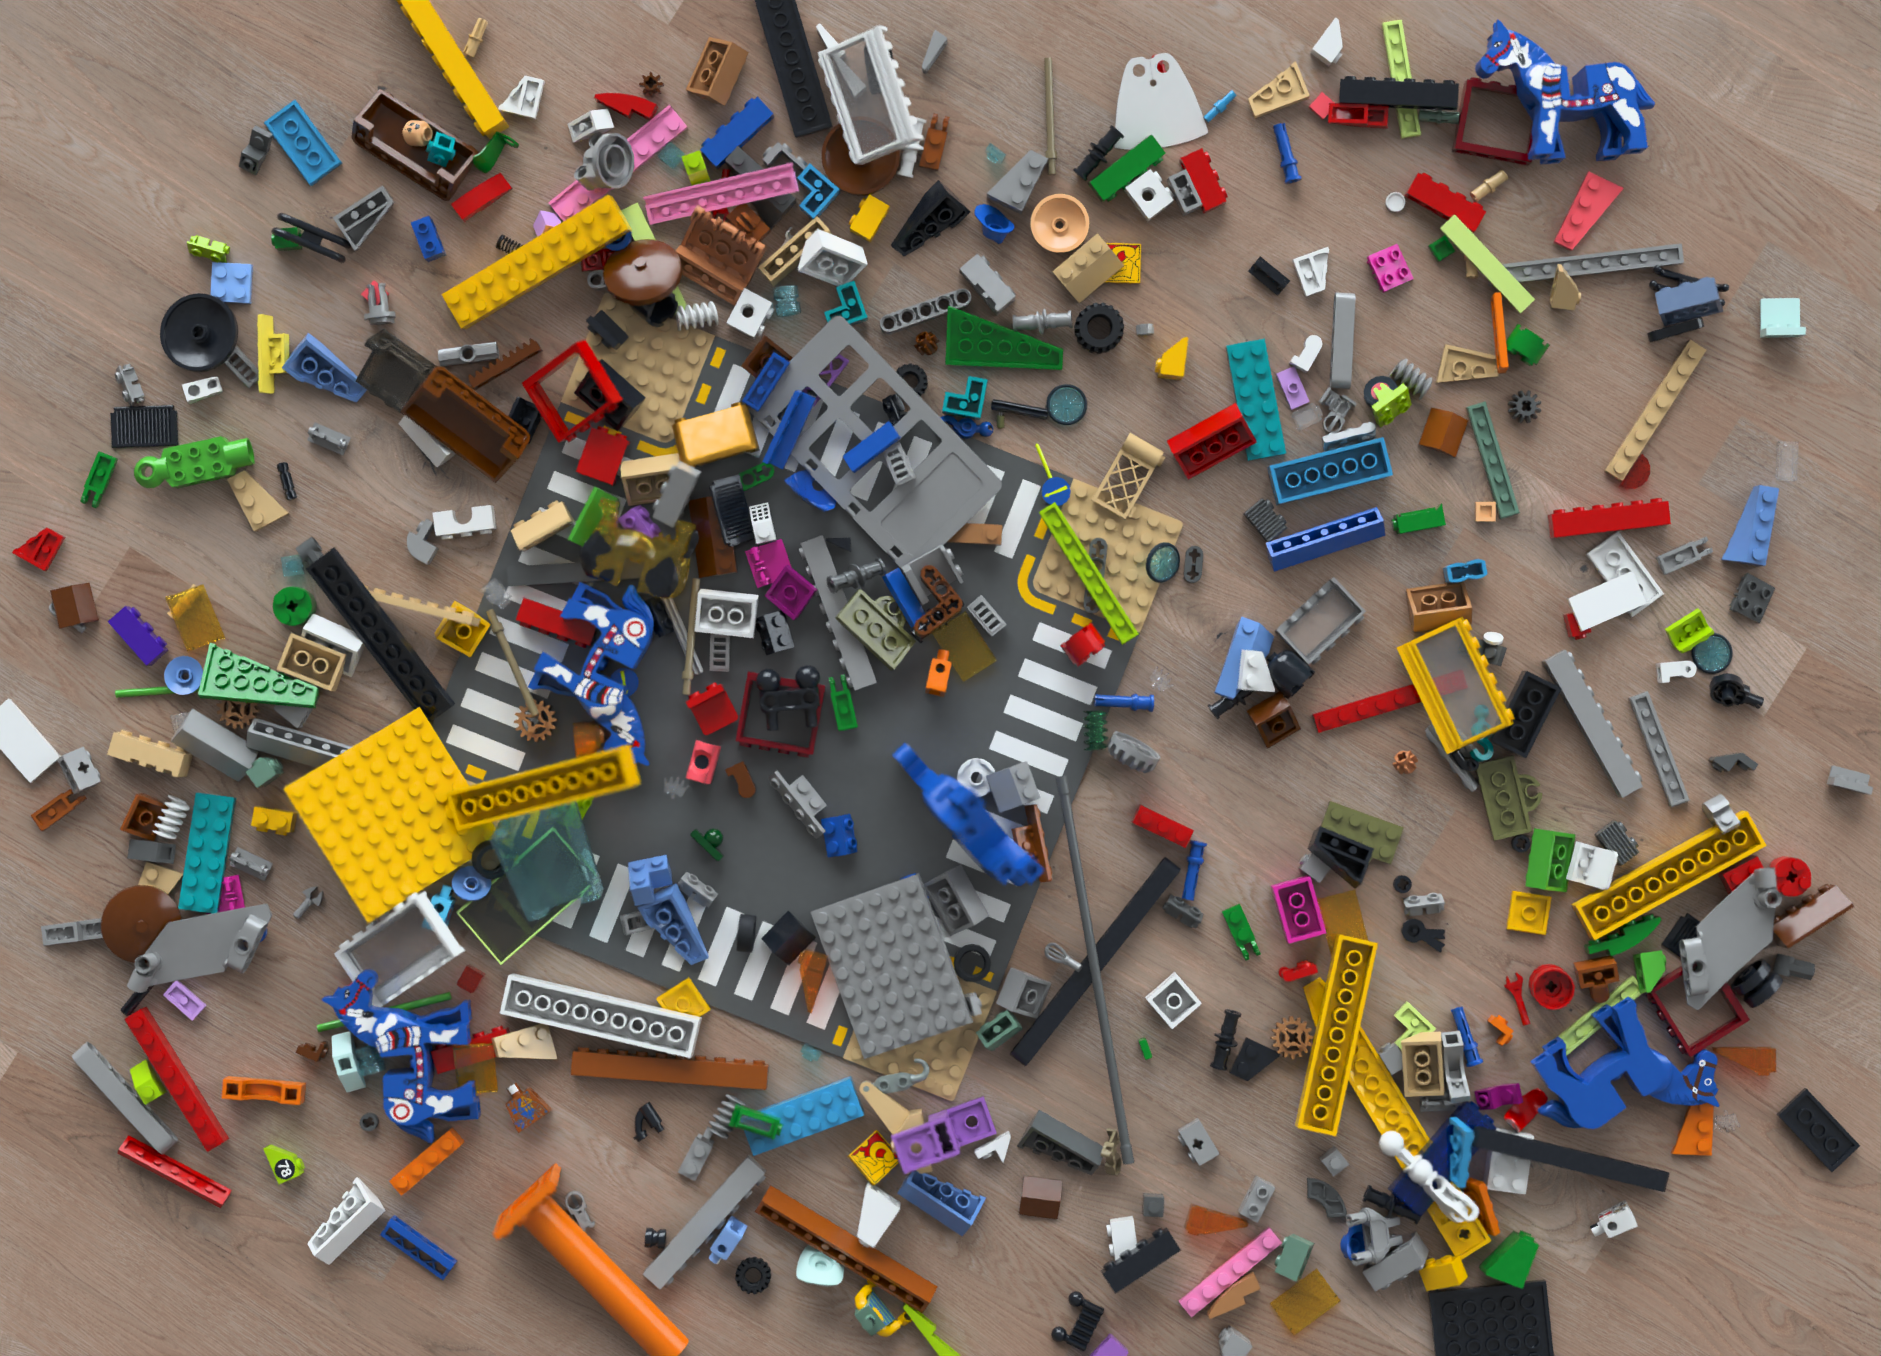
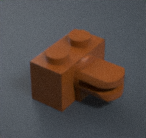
M746 203L738 205L726 216L729 224L739 229V232H744L745 238L748 240L751 238L756 239V243L758 241L761 242L771 232L770 228Z
M1613 956L1574 962L1576 981L1580 988H1589L1590 996L1595 1002H1606L1610 996L1608 984L1620 981L1617 963Z

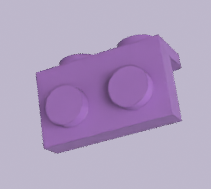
M641 505L631 508L618 519L639 550H643L663 537L659 526L653 523L649 517V512Z

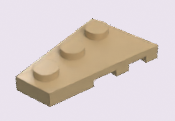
M1296 61L1287 70L1277 75L1268 85L1266 84L1248 98V104L1254 118L1310 98Z
M1445 344L1436 383L1498 377L1496 356Z
M147 861L138 885L154 886L170 894L179 880L183 878V873Z
M536 1024L491 1038L496 1058L557 1059L549 1025Z

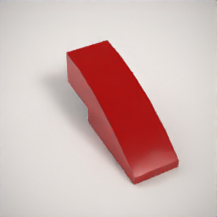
M601 93L594 96L596 102L631 119L633 113H636L650 121L658 109L657 104L634 95Z
M1329 103L1328 123L1388 129L1389 106Z
M500 172L451 203L461 219L466 222L513 188Z

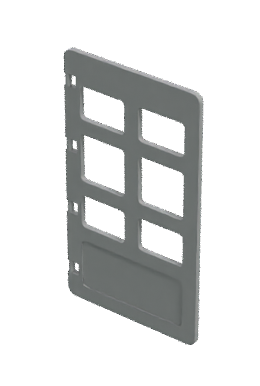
M842 316L833 317L789 361L790 364L759 412L748 406V410L774 436L781 422L778 416L789 405L795 390L803 391L806 387H810L824 401L828 409L798 438L791 455L852 516L900 568L942 544L945 545L1002 488L1001 480ZM850 345L869 364V368L841 396H838L820 378V373ZM878 378H883L910 406L909 412L894 426L900 437L902 438L920 420H923L941 438V444L913 470L916 478L898 485L870 512L851 494L850 490L878 461H881L889 469L883 452L854 473L850 469L841 479H837L810 451V446L837 419H841L861 441L870 436L873 432L851 410V405ZM768 415L776 422L773 427L765 420ZM893 452L888 453L889 456L895 455ZM895 458L892 460V463L894 464L900 460ZM810 459L818 465L815 470L807 464ZM901 464L895 467L896 471L904 468L905 465ZM905 471L898 474L899 478L907 475L908 472ZM852 502L860 509L857 514L849 507ZM894 546L903 553L899 558L891 551Z

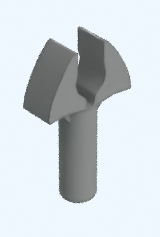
M318 886L308 888L302 892L306 895V899L293 913L295 918L299 919L312 904L321 905L323 891L320 892L317 898L311 899L312 892Z

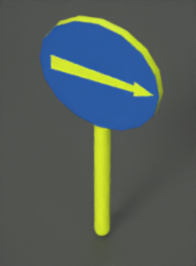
M1035 444L1049 478L1042 486V497L1049 505L1056 502L1057 506L1063 505L1070 497V486L1062 478H1052L1040 446Z
M629 668L617 669L610 677L627 686L628 696L632 695L639 686L637 674Z

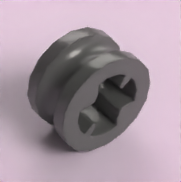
M371 1112L366 1113L360 1119V1126L365 1131L374 1130L379 1123L377 1115ZM371 1117L373 1118L372 1122L374 1121V1125L371 1124L368 1127L365 1125L367 1122H364V1120Z

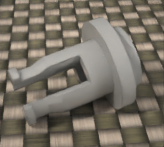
M378 283L381 305H376L374 286L372 284L366 285L369 290L368 303L370 313L364 314V320L370 321V325L395 323L396 314L393 311H389L388 298L385 291L386 283Z

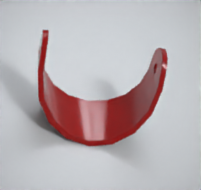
M1535 1088L1523 1095V1102L1513 1104L1504 1115L1503 1119L1516 1133L1522 1131L1538 1114V1109L1548 1101V1096L1541 1089Z

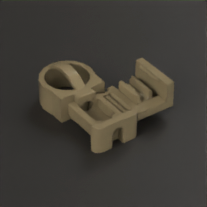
M1107 1129L1110 1140L1108 1142L1105 1141L1101 1157H1106V1173L1118 1176L1122 1167V1159L1119 1153H1117L1116 1147L1120 1139L1117 1130Z

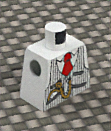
M1626 1200L1598 1214L1600 1222L1591 1225L1590 1228L1595 1237L1606 1232L1608 1238H1611L1638 1225Z

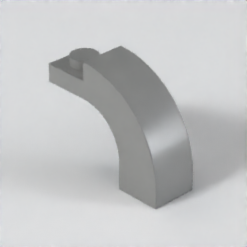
M1460 1031L1441 1033L1446 1092L1449 1094L1451 1103L1470 1101L1471 1095L1463 1061L1464 1045Z

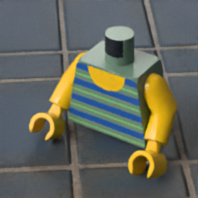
M868 1280V1285L865 1284L855 1296L856 1309L854 1315L870 1336L877 1333L879 1336L888 1337L900 1329L901 1326H905L912 1321V1319H905L906 1311L895 1320L896 1318L872 1290L876 1285Z

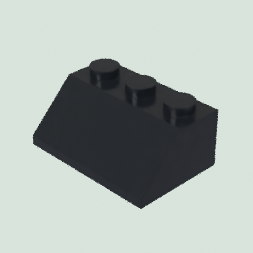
M601 359L599 361L623 399L617 404V409L603 414V419L618 432L635 414L646 397ZM588 370L574 394L592 410L596 411L608 401Z

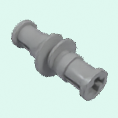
M1043 309L1042 315L1037 311L1036 315L1019 317L1013 315L1012 317L1014 331L1039 329L1040 334H1044L1045 328L1055 329L1068 326L1073 328L1071 311H1068V313L1047 314L1046 310Z

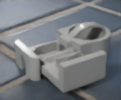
M1330 387L1327 388L1318 403L1327 405L1329 407L1328 410H1333L1324 418L1322 422L1323 429L1327 433H1337L1342 429L1346 421L1344 417L1352 406H1356V402L1346 395H1342L1339 398L1340 395L1331 390ZM1330 417H1335L1327 428L1326 420ZM1339 420L1338 429L1335 431H1331L1334 425Z
M578 1191L569 1192L565 1197V1205L570 1212L569 1216L583 1231H586L588 1227L592 1228L595 1222H591L585 1210L587 1205L584 1201V1196ZM574 1195H578L581 1198L582 1204L580 1206ZM569 1197H571L576 1208L569 1207Z

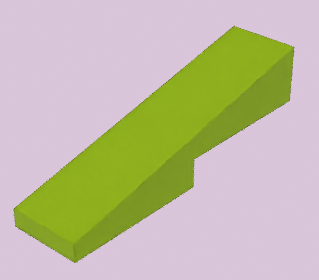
M903 1303V1309L939 1356H961L933 1333L936 1330L935 1323L921 1312Z

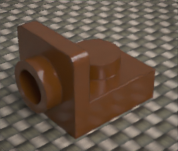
M321 1042L318 1050H316V1046L313 1044H301L295 1053L318 1062L321 1058L324 1059L329 1050L327 1048L328 1042Z

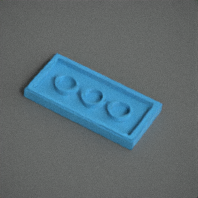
M293 100L264 122L310 186L342 164L296 100Z

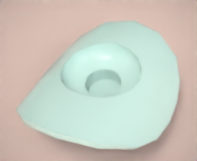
M808 1245L804 1248L798 1260L796 1276L799 1280L806 1283L834 1286L842 1282L844 1266Z

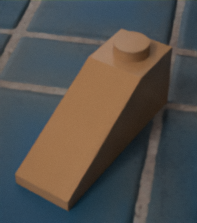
M966 523L948 542L1001 546L1002 525Z

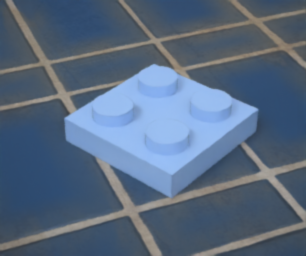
M212 262L211 295L224 303L251 304L253 265Z

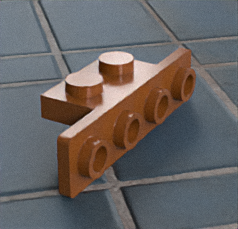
M1037 804L1026 805L1025 812L1028 825L1011 829L1013 840L1045 870L1039 876V881L1050 882L1052 881V869L1048 862V849L1044 842L1040 810Z

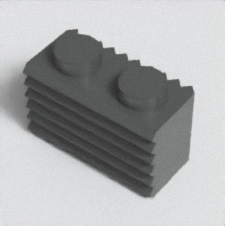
M1261 498L1243 515L1266 542H1270L1287 529L1285 526L1287 521L1281 514L1277 516L1273 511L1275 507L1268 499L1264 500Z
M1612 820L1594 835L1604 849L1618 853L1616 865L1622 866L1639 854L1637 849L1639 845L1632 837L1629 838L1626 835L1627 829L1621 822L1617 823V821Z

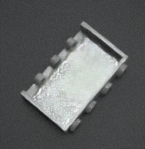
M1332 577L1284 621L1275 632L1307 665L1310 663L1314 665L1321 659L1320 654L1324 650L1328 652L1336 645L1334 641L1339 636L1343 638L1350 632L1348 628L1353 623L1357 625L1364 619L1363 614L1366 611Z

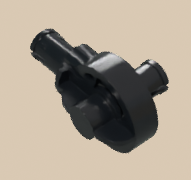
M1726 673L1714 676L1710 682V696L1719 704L1731 707L1733 704L1739 706V704L1746 703L1757 709L1763 705L1764 698L1751 693L1750 687L1743 684L1742 679L1735 674Z

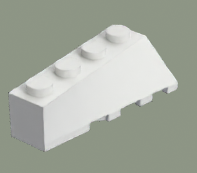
M358 1177L353 1181L355 1185L350 1192L346 1191L342 1196L344 1200L337 1209L334 1207L330 1212L331 1215L327 1223H322L308 1242L313 1255L328 1265L385 1212L378 1197Z

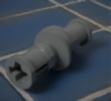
M880 558L876 559L873 563L860 567L856 564H850L848 571L835 577H827V586L832 593H836L844 587L852 586L854 589L858 588V584L864 587L866 585L865 580H869L877 575L882 576L886 574L885 564Z

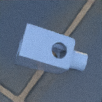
M731 1215L710 1248L712 1253L709 1256V1260L715 1264H719L721 1259L727 1260L741 1240L747 1225Z

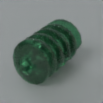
M1083 711L1088 714V716L1083 717V720L1089 722L1083 725V728L1089 730L1083 733V736L1089 737L1088 740L1084 741V744L1089 745V747L1084 750H1103L1107 748L1108 745L1103 743V741L1107 740L1108 736L1103 735V733L1107 732L1108 729L1102 727V725L1107 724L1108 721L1102 718L1107 716L1108 713L1103 711Z

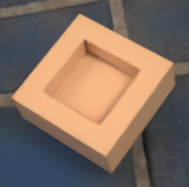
M1475 502V522L1496 521V502Z

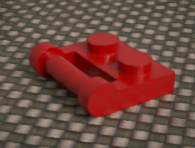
M1308 960L1297 962V966L1292 968L1283 966L1278 971L1279 976L1287 982L1318 973L1317 966Z

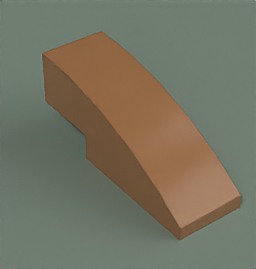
M1253 1271L1240 1277L1213 1301L1207 1310L1209 1319L1245 1305L1243 1296L1261 1289Z

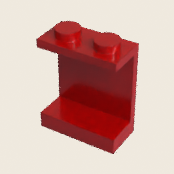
M597 426V429L591 428L576 472L615 486L617 481L616 475L627 445H630V441L626 440L627 436L617 432L615 436L609 434V430L600 426Z

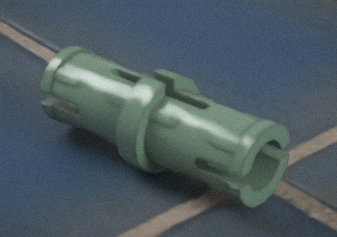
M1420 109L1418 118L1420 122H1435L1439 125L1440 123L1458 124L1459 112Z

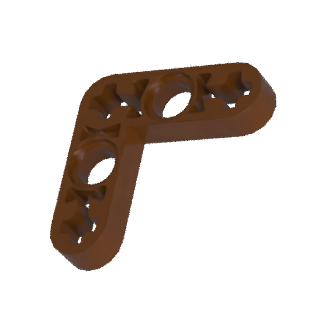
M926 565L922 568L920 579L939 604L915 622L914 632L921 638L927 637L957 615L963 605L958 594L937 568L932 565ZM926 571L928 573L933 572L932 578L935 580L933 586L931 585L933 580L930 577H925ZM943 585L946 587L947 592L943 595L938 594L936 587ZM950 601L953 603L957 602V609L952 607L948 610L950 614L948 615L945 609L950 606ZM941 612L944 616L943 620H934L933 613ZM927 618H929L931 623L926 627V632L924 630L919 631V624L924 626L928 623Z

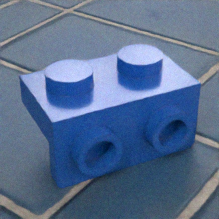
M851 814L821 819L822 827L825 830L823 834L828 858L857 852V840L854 835V823L851 819Z

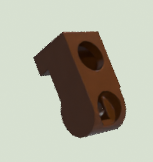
M744 761L725 769L728 776L734 775L739 786L738 792L742 797L750 798L755 794L756 786Z

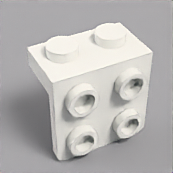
M1576 841L1566 879L1608 890L1617 863L1618 853Z

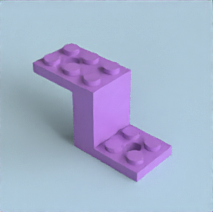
M982 1096L928 1115L927 1123L893 1134L891 1138L905 1174L960 1154L961 1146L995 1135L997 1132L985 1098ZM969 1116H974L978 1120L977 1124L973 1127L968 1126L966 1123V1119ZM913 1143H920L922 1146L921 1152L913 1153L910 1148Z

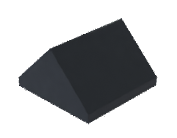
M788 910L761 939L776 956L790 965L814 941L816 936Z

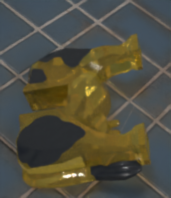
M601 497L599 506L603 512L602 518L598 526L594 528L589 539L582 546L580 552V561L586 576L618 586L626 557H628L630 561L635 563L645 562L637 592L664 599L679 596L684 590L689 576L690 556L699 541L698 531L695 530L696 524L677 520L675 526L676 537L674 540L670 539L671 536L669 534L663 537L662 532L658 536L650 538L640 531L620 529L618 525V507L620 502Z

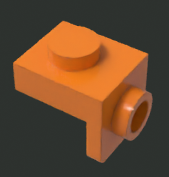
M1491 1015L1487 1021L1502 1032L1496 1043L1500 1046L1508 1044L1513 1037V1030L1506 1025L1508 1021L1500 1015L1497 1018Z

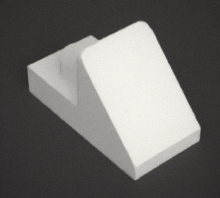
M1007 1131L974 1149L977 1158L983 1157V1159L992 1156L994 1154L993 1151L996 1150L1001 1161L1004 1163L1011 1138L1010 1132Z

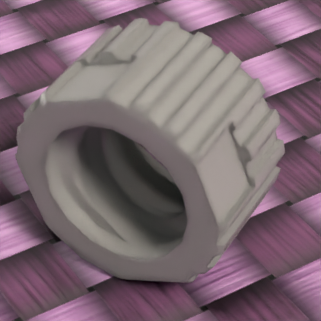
M1153 324L1136 325V333L1138 336L1153 335L1154 326Z

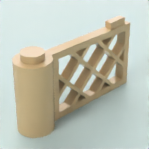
M1129 433L1091 501L1125 520L1127 516L1131 518L1136 510L1134 504L1156 465L1160 467L1165 459L1163 456L1164 452L1134 434ZM1123 455L1129 459L1131 467L1120 470L1118 461ZM1115 466H1117V469H1118V470L1112 472V471L1114 470ZM1142 466L1149 470L1144 478L1137 479L1134 468ZM1132 469L1135 480L1124 483L1121 472ZM1119 473L1121 484L1110 486V475ZM1136 483L1138 490L1136 494L1127 496L1125 485ZM1122 486L1125 497L1114 500L1111 489ZM1109 490L1112 501L1104 503L1097 499L1102 491ZM1126 499L1128 508L1123 514L1117 510L1115 502Z

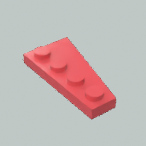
M1588 171L1553 243L1570 251L1573 250L1624 188Z

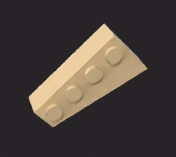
M122 729L120 732L113 733L107 753L109 756L128 762L135 761L143 767H155L156 771L169 773L174 777H186L193 758L191 753H188L179 746L175 749L169 747L170 743L158 740V743L151 742V738L140 735L139 738L134 737L132 732Z

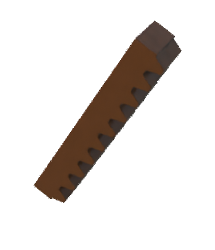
M529 339L530 345L523 343V349L517 346L516 353L510 350V357L503 354V361L497 358L496 365L490 362L489 369L483 366V373L476 370V377L469 374V383L475 390L481 388L542 352L543 350L539 343Z

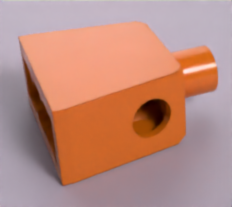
M938 649L937 658H932L925 693L940 697L945 696L952 663L948 661L949 651ZM937 668L943 669V672L939 673L936 670Z

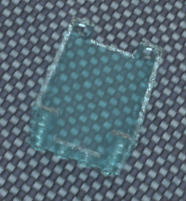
M577 801L500 820L490 841L528 922L547 916L551 907L581 897L582 904L601 897L604 888Z

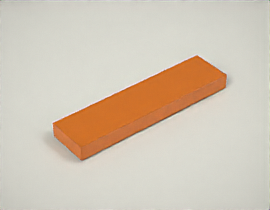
M1501 292L1492 295L1490 302L1497 372L1499 374L1506 373L1509 366Z

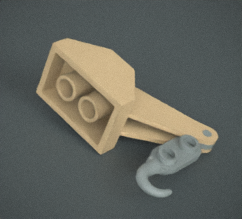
M922 1059L914 1060L915 1063L922 1064L923 1072L921 1074L914 1075L900 1072L880 1076L874 1083L863 1081L860 1084V1093L865 1097L892 1135L924 1124L922 1108L909 1111L887 1095V1093L907 1090L917 1082H921L928 1077L929 1066ZM892 1141L891 1145L893 1153H897ZM913 1143L910 1147L913 1153H919L922 1150L920 1143ZM930 1164L916 1169V1171L921 1174L933 1172V1165Z

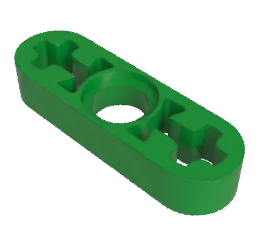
M763 462L739 473L743 491H747L772 479L775 474L774 467ZM763 466L771 468L769 476L760 475L759 478L761 480L757 482V477L753 471L757 470L758 474L763 471ZM750 474L753 476L754 481L751 485L743 483L742 478L744 475Z

